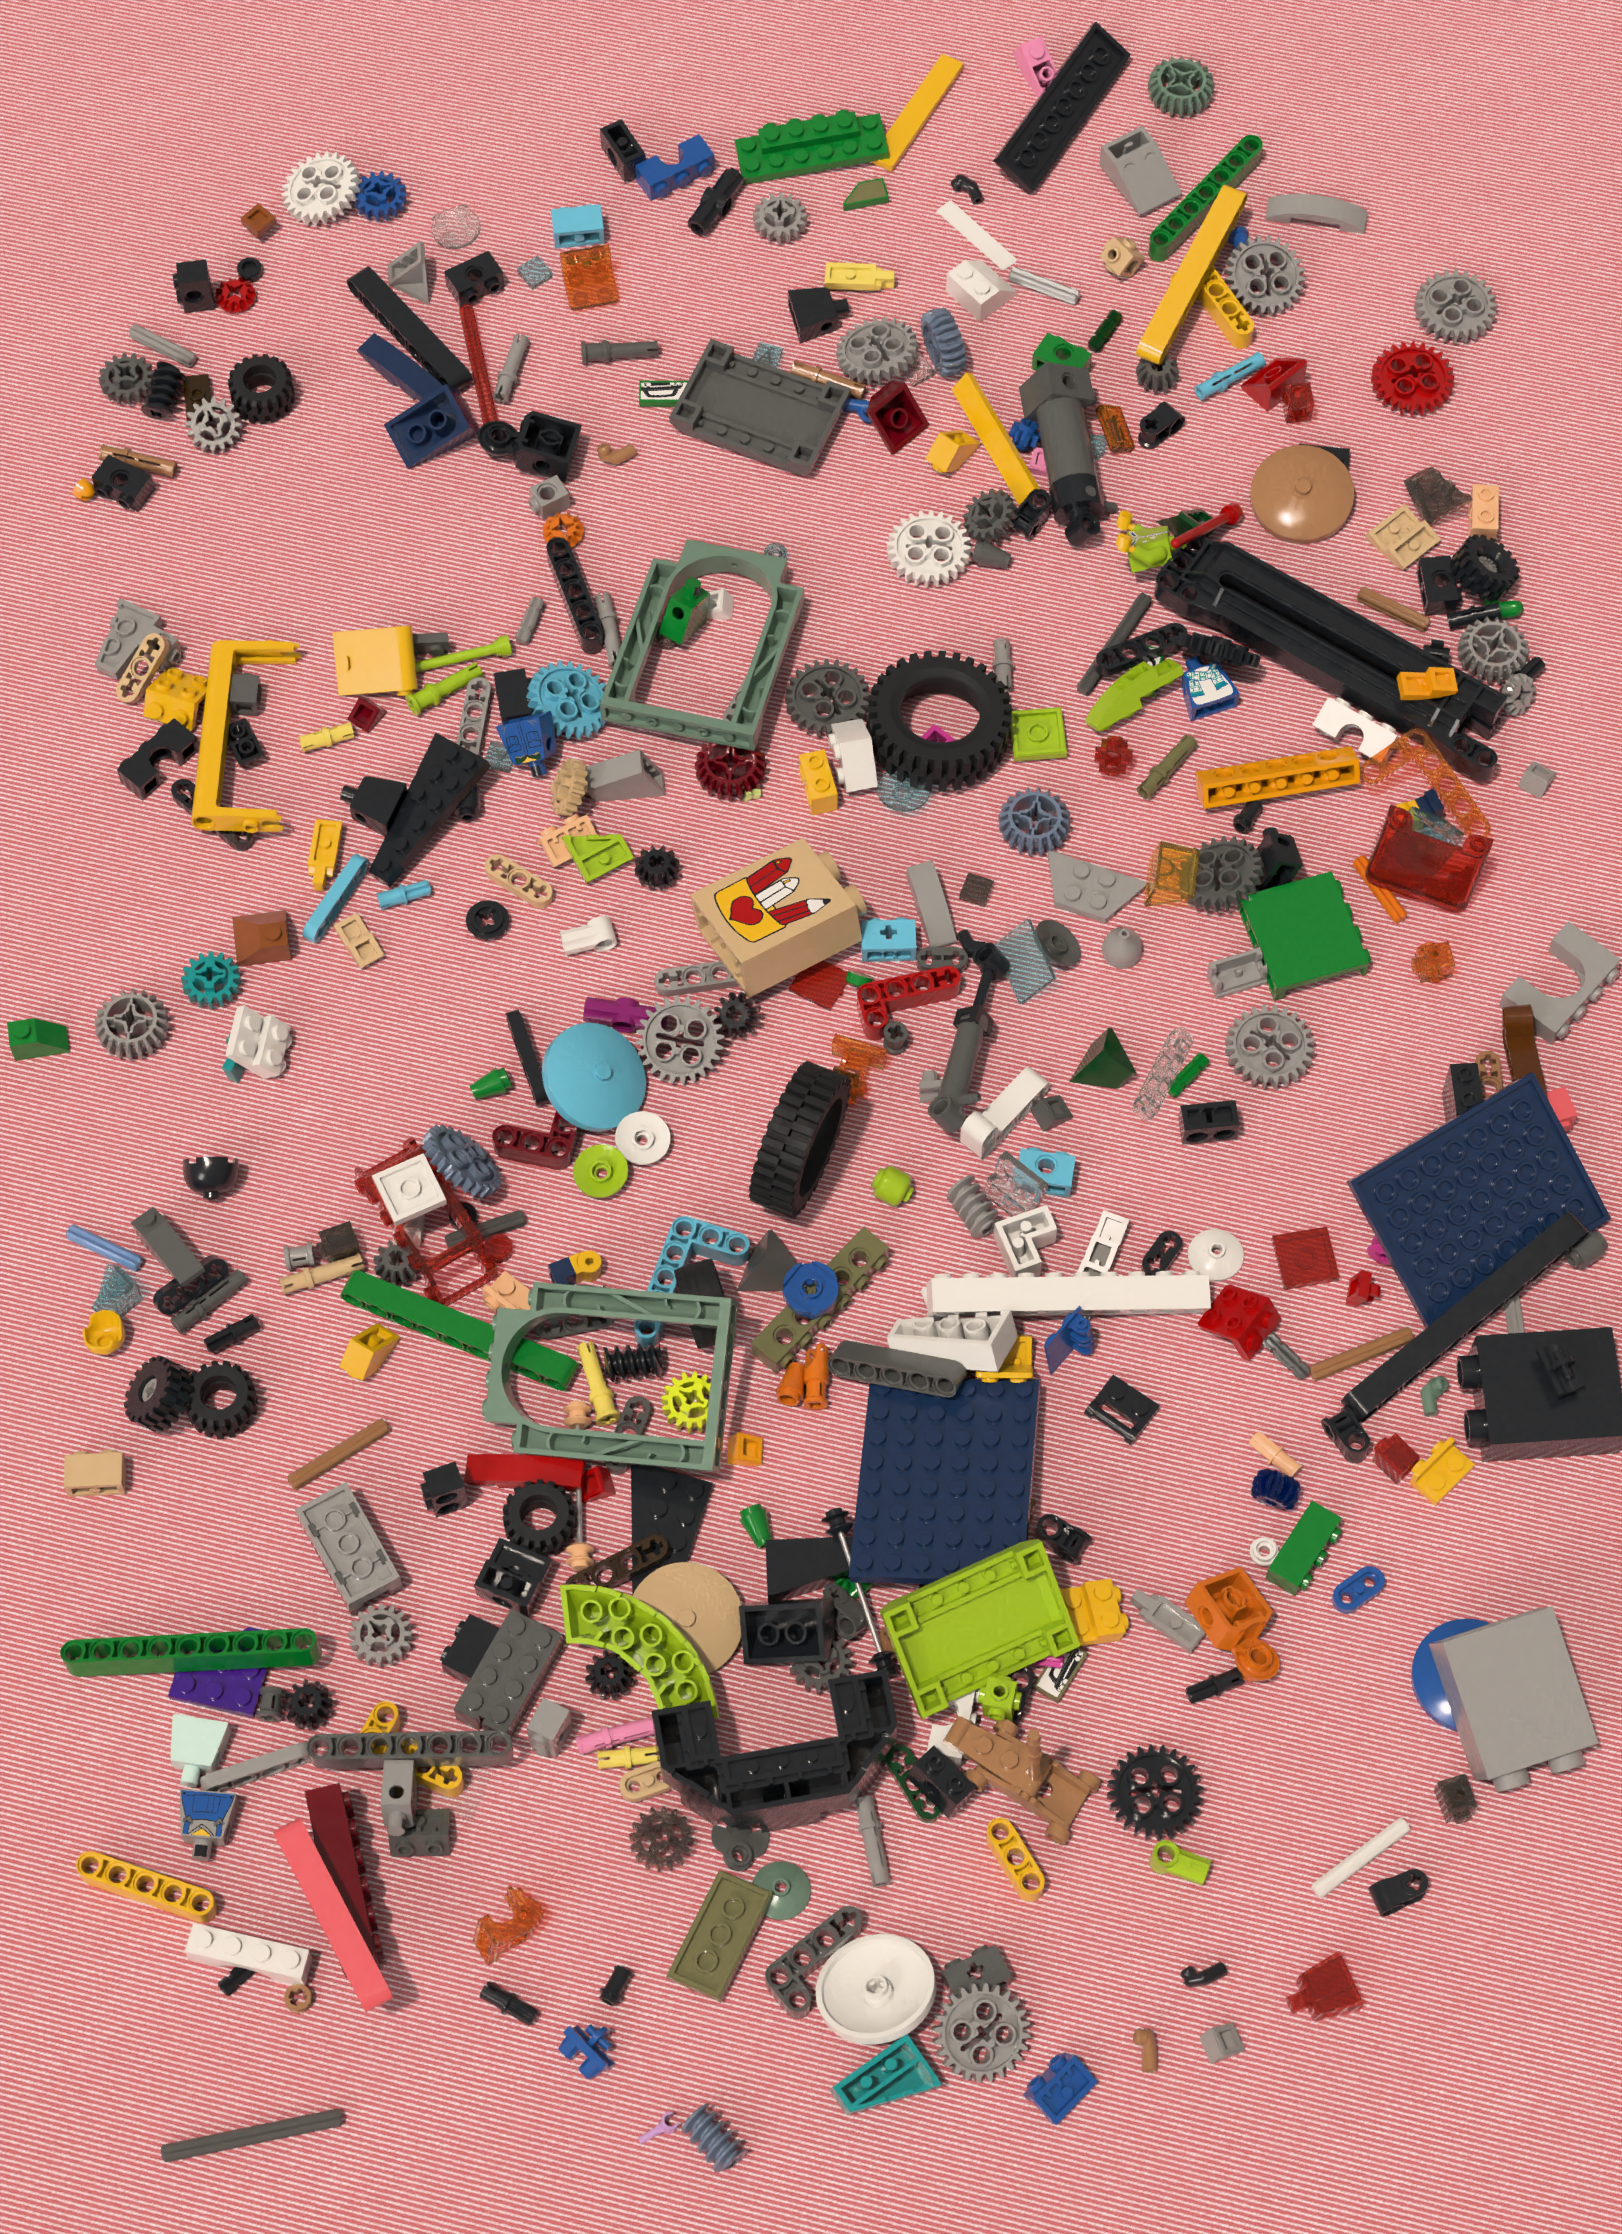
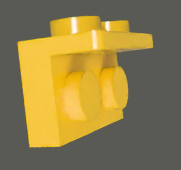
M1450 1437L1446 1442L1440 1440L1430 1451L1432 1455L1426 1461L1421 1459L1411 1470L1413 1476L1410 1484L1434 1506L1458 1485L1475 1466L1471 1460L1454 1446L1455 1439L1453 1437Z

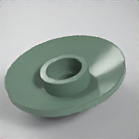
M777 1861L765 1865L757 1872L752 1884L773 1893L774 1897L764 1915L773 1920L783 1921L796 1917L806 1908L810 1899L811 1888L808 1877L801 1868L790 1862ZM782 1883L787 1888L784 1892H778L775 1886Z

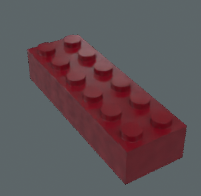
M340 1783L304 1791L316 1849L379 1970H381L379 1960L384 1959V1953L378 1933L373 1934V1931L378 1930V1925L372 1905H367V1903L372 1902V1896L366 1876L361 1877V1874H366V1868L360 1847L355 1848V1846L361 1844L354 1819H349L355 1817L348 1791H342Z

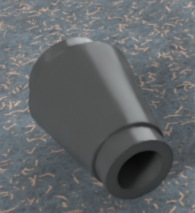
M977 540L971 560L977 562L976 565L1007 569L1011 554L1006 553V551L986 540L984 542Z

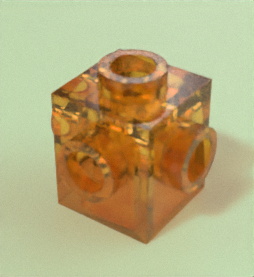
M1449 941L1436 944L1427 942L1416 948L1415 956L1411 958V967L1413 973L1418 974L1420 983H1438L1443 979L1452 978L1455 962Z

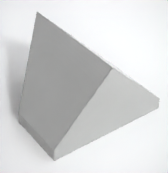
M419 241L388 264L389 286L429 305L425 246L423 242Z

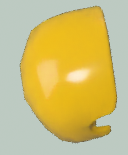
M104 1309L91 1314L88 1327L83 1328V1339L86 1348L94 1354H112L122 1346L126 1338L124 1323L120 1315L113 1310Z

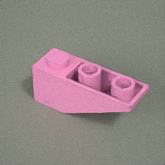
M1042 36L1019 45L1013 51L1023 77L1037 98L1057 73Z

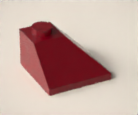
M889 382L871 396L866 413L890 454H895L930 425L905 382Z

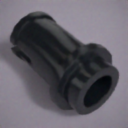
M1257 800L1247 802L1240 814L1234 816V828L1241 833L1250 831L1253 828L1254 820L1263 809L1262 804Z
M616 1965L605 1987L600 1988L599 1992L601 1994L599 1999L613 2007L616 2003H620L622 2000L620 1995L632 1977V1973L626 1968Z

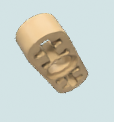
M151 633L144 638L117 685L116 694L121 701L131 704L140 701L169 651V641L165 636ZM153 641L158 642L159 650H155L151 645ZM145 653L150 654L151 657H154V660L148 657H144ZM146 661L149 666L148 672L140 676L137 672V666L140 662ZM132 676L135 679L141 680V683L135 682V680H132ZM127 686L132 687V691H134L132 696L128 695L126 691Z
M494 854L487 858L485 870L490 880L535 908L543 909L551 905L553 892L552 887L547 882L503 855ZM502 865L503 871L497 869L495 872L493 871L492 866L498 867ZM517 876H522L527 880L520 887L514 886L511 882ZM543 891L545 892L546 897L540 896L536 898V892L539 894Z

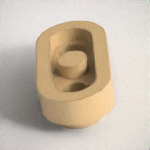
M656 1761L625 1773L619 1782L622 1797L629 1802H640L671 1790L672 1787L657 1780V1777L661 1774L660 1762ZM637 1784L640 1786V1789L637 1792H631L629 1787Z

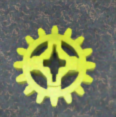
M694 1371L690 1378L683 1372L682 1380L679 1381L675 1377L672 1378L673 1387L665 1385L664 1391L666 1395L661 1396V1403L664 1404L662 1413L663 1415H668L667 1422L669 1424L676 1421V1430L679 1431L685 1426L687 1427V1433L691 1434L692 1428L697 1427V1430L701 1433L702 1425L707 1422L709 1404L708 1400L704 1398V1394L706 1392L710 1395L711 1382L708 1383L707 1374L700 1379L697 1376V1371ZM673 1401L676 1402V1405L680 1406L679 1413L675 1410Z

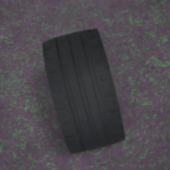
M713 1259L694 1262V1264H688L674 1270L680 1294L725 1298ZM690 1325L698 1349L715 1345L717 1329Z

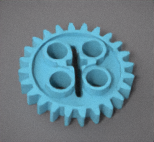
M561 660L558 661L556 667L551 662L547 668L542 666L538 673L535 672L527 688L529 692L526 698L530 699L528 707L535 708L532 715L551 711L556 736L559 737L562 732H565L567 739H570L571 735L575 734L579 740L583 733L586 737H590L592 732L598 733L600 727H603L606 721L601 720L600 702L606 683L599 684L600 676L592 677L590 675L592 669L589 668L585 672L582 671V664L574 668L572 661H569L567 666H564Z

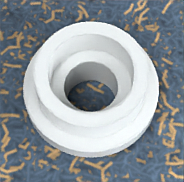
M1258 1538L1251 1544L1249 1553L1252 1561L1257 1565L1269 1566L1279 1553V1549L1273 1540ZM1265 1549L1269 1552V1555L1263 1557L1259 1554V1550Z

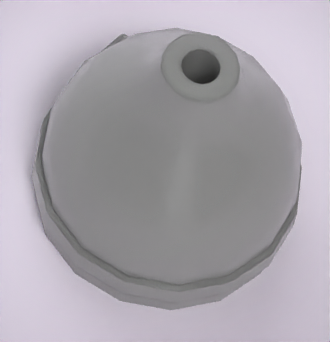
M1120 926L1113 929L1107 934L1102 943L1104 960L1110 966L1118 969L1133 967L1142 956L1143 945L1139 935L1127 927Z

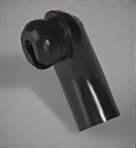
M958 174L955 176V179L951 180L952 188L957 192L964 188L974 205L983 202L984 197L974 180L963 174Z
M967 929L960 931L956 935L962 948L970 958H973V954L978 947L986 943L973 940Z
M1218 1962L1198 1973L1193 1966H1188L1180 1972V1976L1184 1980L1183 1984L1190 1988L1211 1984L1227 1975V1969L1222 1962Z

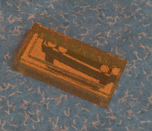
M1099 404L1095 411L1109 450L1131 453L1135 445L1121 406Z

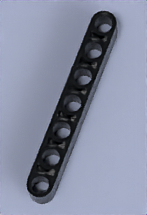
M367 266L346 280L352 294L407 352L443 386L448 384L459 391L472 382V376L466 366L372 268Z

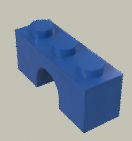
M700 134L678 144L680 162L677 164H665L655 155L635 165L636 181L650 201L664 197L669 192L679 187H684L715 170V155Z

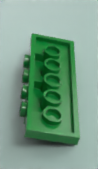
M842 109L832 116L825 117L823 114H816L810 120L801 121L798 118H793L787 124L782 125L767 123L763 128L758 129V135L734 139L740 173L744 177L743 185L889 159L880 113L856 117L855 111L849 112L846 109Z

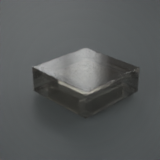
M968 872L959 899L985 907L993 888L994 880Z

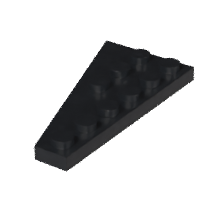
M435 733L368 871L373 878L389 887L393 885L489 770L491 765L486 759Z
M631 1464L632 1545L649 1536L660 1535L664 1537L670 1546V1555L664 1562L632 1578V1596L639 1584L656 1569L672 1563L688 1562L713 1488L712 1482L656 1466ZM654 1543L652 1551L645 1554L641 1549L638 1552L644 1558V1562H647L648 1559L645 1555L651 1552L659 1555L661 1553L660 1548L663 1545L659 1546L657 1543ZM632 1555V1569H634L638 1564V1558Z

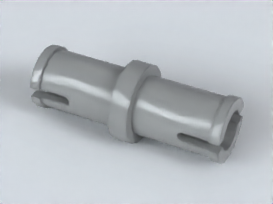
M998 638L993 641L995 661H993L992 665L997 675L996 683L999 681L1003 682L1005 693L1013 689L1011 679L1013 661L1010 659V640Z

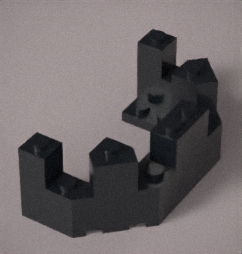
M887 1670L828 1679L838 1736L720 1757L710 1700L653 1710L651 1712L654 1737L663 1782L680 1793L681 1804L714 1826L720 1820L731 1828L760 1823L761 1832L763 1833L819 1823L820 1812L850 1807L856 1797L864 1796L885 1767V1756L897 1740L898 1727Z

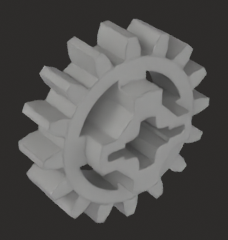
M783 192L779 193V197H775L771 193L769 200L762 197L761 205H755V212H753L754 228L759 230L760 237L767 235V241L769 242L773 238L777 239V243H781V240L784 238L787 242H790V236L793 235L799 238V231H805V224L807 223L806 207L801 206L800 199L793 201L792 194L786 198L783 196Z
M212 397L211 403H207L205 398H203L202 406L194 403L195 412L187 413V416L191 419V421L185 422L186 428L191 429L187 432L188 438L195 437L192 443L194 446L201 444L202 452H205L208 447L211 448L212 454H215L216 448H220L222 452H225L226 444L231 447L234 446L232 438H240V434L236 430L242 429V425L239 422H235L240 419L239 413H233L235 410L233 404L226 407V399H222L220 403H217L216 398ZM213 410L222 411L223 414L220 415L216 412H213ZM204 413L202 422L197 425L199 417ZM209 417L217 424L218 434L210 426ZM231 425L228 434L225 437H223L225 429L229 428V426ZM208 436L214 439V441L206 440L203 437Z
M380 1603L378 1610L375 1611L369 1605V1613L365 1615L359 1611L360 1621L352 1620L351 1622L352 1628L355 1629L348 1633L349 1638L354 1640L350 1643L351 1649L357 1650L356 1656L358 1660L366 1657L365 1662L368 1666L373 1661L377 1662L378 1668L382 1667L383 1661H387L390 1666H393L392 1658L397 1657L402 1660L403 1654L401 1651L410 1650V1644L407 1642L413 1639L412 1632L408 1631L411 1628L410 1621H404L406 1617L403 1611L396 1615V1609L393 1605L389 1610H385L383 1603ZM365 1628L368 1634L364 1638V1642L362 1643L361 1638L363 1630ZM399 1629L400 1637L398 1642L396 1643L394 1635L398 1633L397 1630ZM375 1632L381 1635L386 1634L387 1640L380 1636L376 1637Z

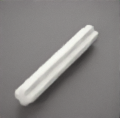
M1398 1818L1316 1880L1311 1887L1314 1893L1319 1898H1323L1405 1836L1410 1830L1408 1823L1403 1818Z

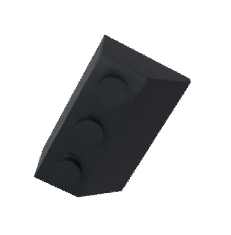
M833 1598L759 1601L739 1606L744 1665L828 1660L835 1631Z

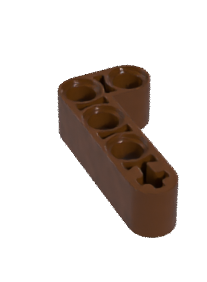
M1531 1004L1503 1007L1502 1037L1511 1080L1514 1082L1527 1073L1534 1072L1547 1097L1545 1081L1534 1040V1020Z

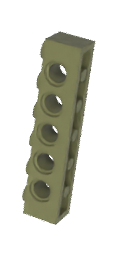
M863 1227L827 1264L836 1274L837 1280L844 1279L848 1282L844 1286H839L838 1300L834 1307L819 1318L810 1319L794 1313L786 1306L751 1342V1354L775 1374L782 1368L787 1369L789 1364L795 1360V1354L801 1348L803 1350L808 1348L814 1340V1335L820 1329L825 1330L831 1324L832 1316L839 1309L843 1311L850 1304L852 1296L857 1290L863 1291L870 1283V1277L876 1271L881 1272L889 1263V1247ZM857 1260H863L867 1264L859 1267L853 1263ZM815 1284L804 1287L806 1294L816 1293ZM800 1318H807L810 1320V1322L808 1324L802 1325L799 1324L797 1320ZM782 1337H787L792 1340L788 1344H781L778 1342V1340Z

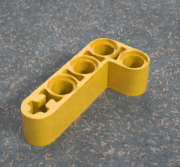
M1213 266L1197 298L1229 343L1237 349H1245L1252 343L1253 320ZM1174 273V274L1172 275L1171 280H1170V284H1171V282H1172V280H1173V278H1174V276H1175L1176 273Z
M389 1701L378 1703L373 1708L360 1733L398 1732L402 1723L396 1705ZM383 1715H394L393 1719L390 1722H380V1718ZM408 1745L403 1752L413 1754L418 1747ZM378 1746L373 1753L382 1755L386 1753L388 1747ZM458 1766L431 1767L426 1773H419L417 1771L419 1767H415L417 1783L449 1798H455L464 1791L465 1780ZM455 1777L456 1782L450 1781L448 1785L446 1784L445 1779L451 1780Z

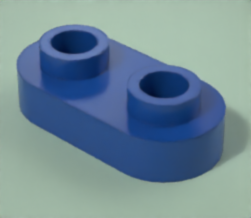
M1366 1566L1337 1585L1332 1595V1604L1335 1609L1341 1613H1352L1381 1593L1385 1583L1383 1573L1376 1567ZM1370 1580L1373 1582L1374 1586L1367 1587L1365 1586L1364 1581ZM1347 1596L1351 1599V1602L1344 1603L1341 1598Z

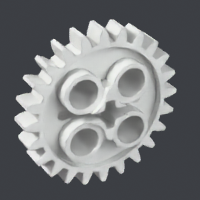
M326 151L323 157L316 153L313 160L310 156H307V163L305 164L299 161L300 168L291 169L294 175L286 176L289 184L282 185L285 190L281 194L285 200L283 204L290 215L295 217L298 222L303 220L305 225L312 221L314 226H316L319 220H322L325 225L327 218L330 217L333 221H336L337 213L343 216L345 215L344 208H352L349 202L357 201L354 193L360 192L358 185L361 183V180L358 177L360 174L351 160L348 161L345 155L340 157L335 152L331 157L330 153Z
M920 510L919 517L917 518L910 513L909 521L901 518L900 526L894 525L893 533H889L887 551L888 560H891V568H897V576L905 574V582L912 578L915 579V586L920 581H924L925 588H928L930 582H934V585L939 587V580L949 584V576L957 579L958 571L964 572L965 564H969L971 546L970 537H967V530L961 529L960 521L953 524L952 515L944 519L942 511L938 516H934L933 510H930L928 516H925L922 510Z

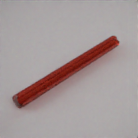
M464 304V306L459 308V315L484 425L490 421H498L474 309L469 304Z

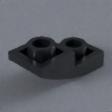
M246 718L229 724L228 746L240 767L265 757Z

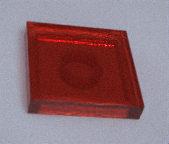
M1327 1227L1272 1236L1271 1240L1284 1290L1339 1281L1340 1276Z

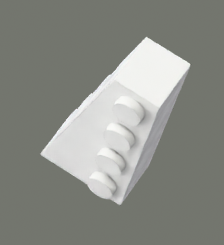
M1002 1310L1001 1315L988 1316L987 1312L976 1313L975 1318L960 1319L959 1314L948 1315V1317L940 1321H934L933 1317L897 1320L889 1332L887 1340L889 1348L955 1360L963 1364L966 1370L998 1372L1018 1335L1012 1311Z

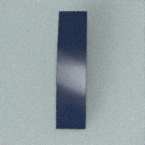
M375 333L357 349V352L392 386L397 384L413 400L417 398L421 401L443 386L414 360Z

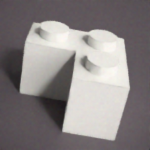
M863 719L831 724L832 734H828L830 749L833 750L835 760L839 759L840 768H836L838 784L843 783L846 792L878 787L872 739Z
M1047 1205L996 1222L994 1225V1239L1010 1276L1018 1277L1019 1273H1034L1035 1277L1040 1276L1042 1261L1036 1249L1055 1243L1057 1236V1227Z

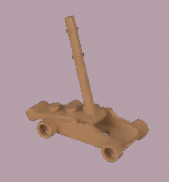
M958 1716L944 1738L943 1743L977 1764L974 1770L968 1769L965 1773V1776L976 1786L975 1791L982 1792L986 1784H989L1048 1822L1049 1826L1045 1831V1835L1053 1842L1065 1845L1071 1836L1068 1828L1087 1795L1089 1793H1096L1101 1784L1100 1779L1085 1770H1081L1078 1777H1075L1062 1767L1058 1761L1052 1760L1049 1756L1045 1755L1041 1751V1737L1036 1729H1031L1028 1732L1027 1744L1015 1738L1019 1728L1008 1719L1003 1721L997 1720L993 1726L996 1734H992L972 1724L967 1719ZM1043 1782L1048 1783L1051 1787V1795L1047 1798H1042L1037 1794Z

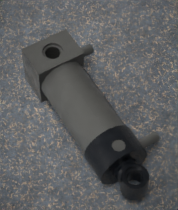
M1045 362L1019 387L1024 418L1037 421L1054 520L1058 524L1066 526L1065 536L1072 545L1082 547L1100 531L1098 518L1104 512L1115 513L1118 509L1117 503L1103 501L1086 421L1085 409L1089 405H1095L1097 398L1093 394L1089 369Z

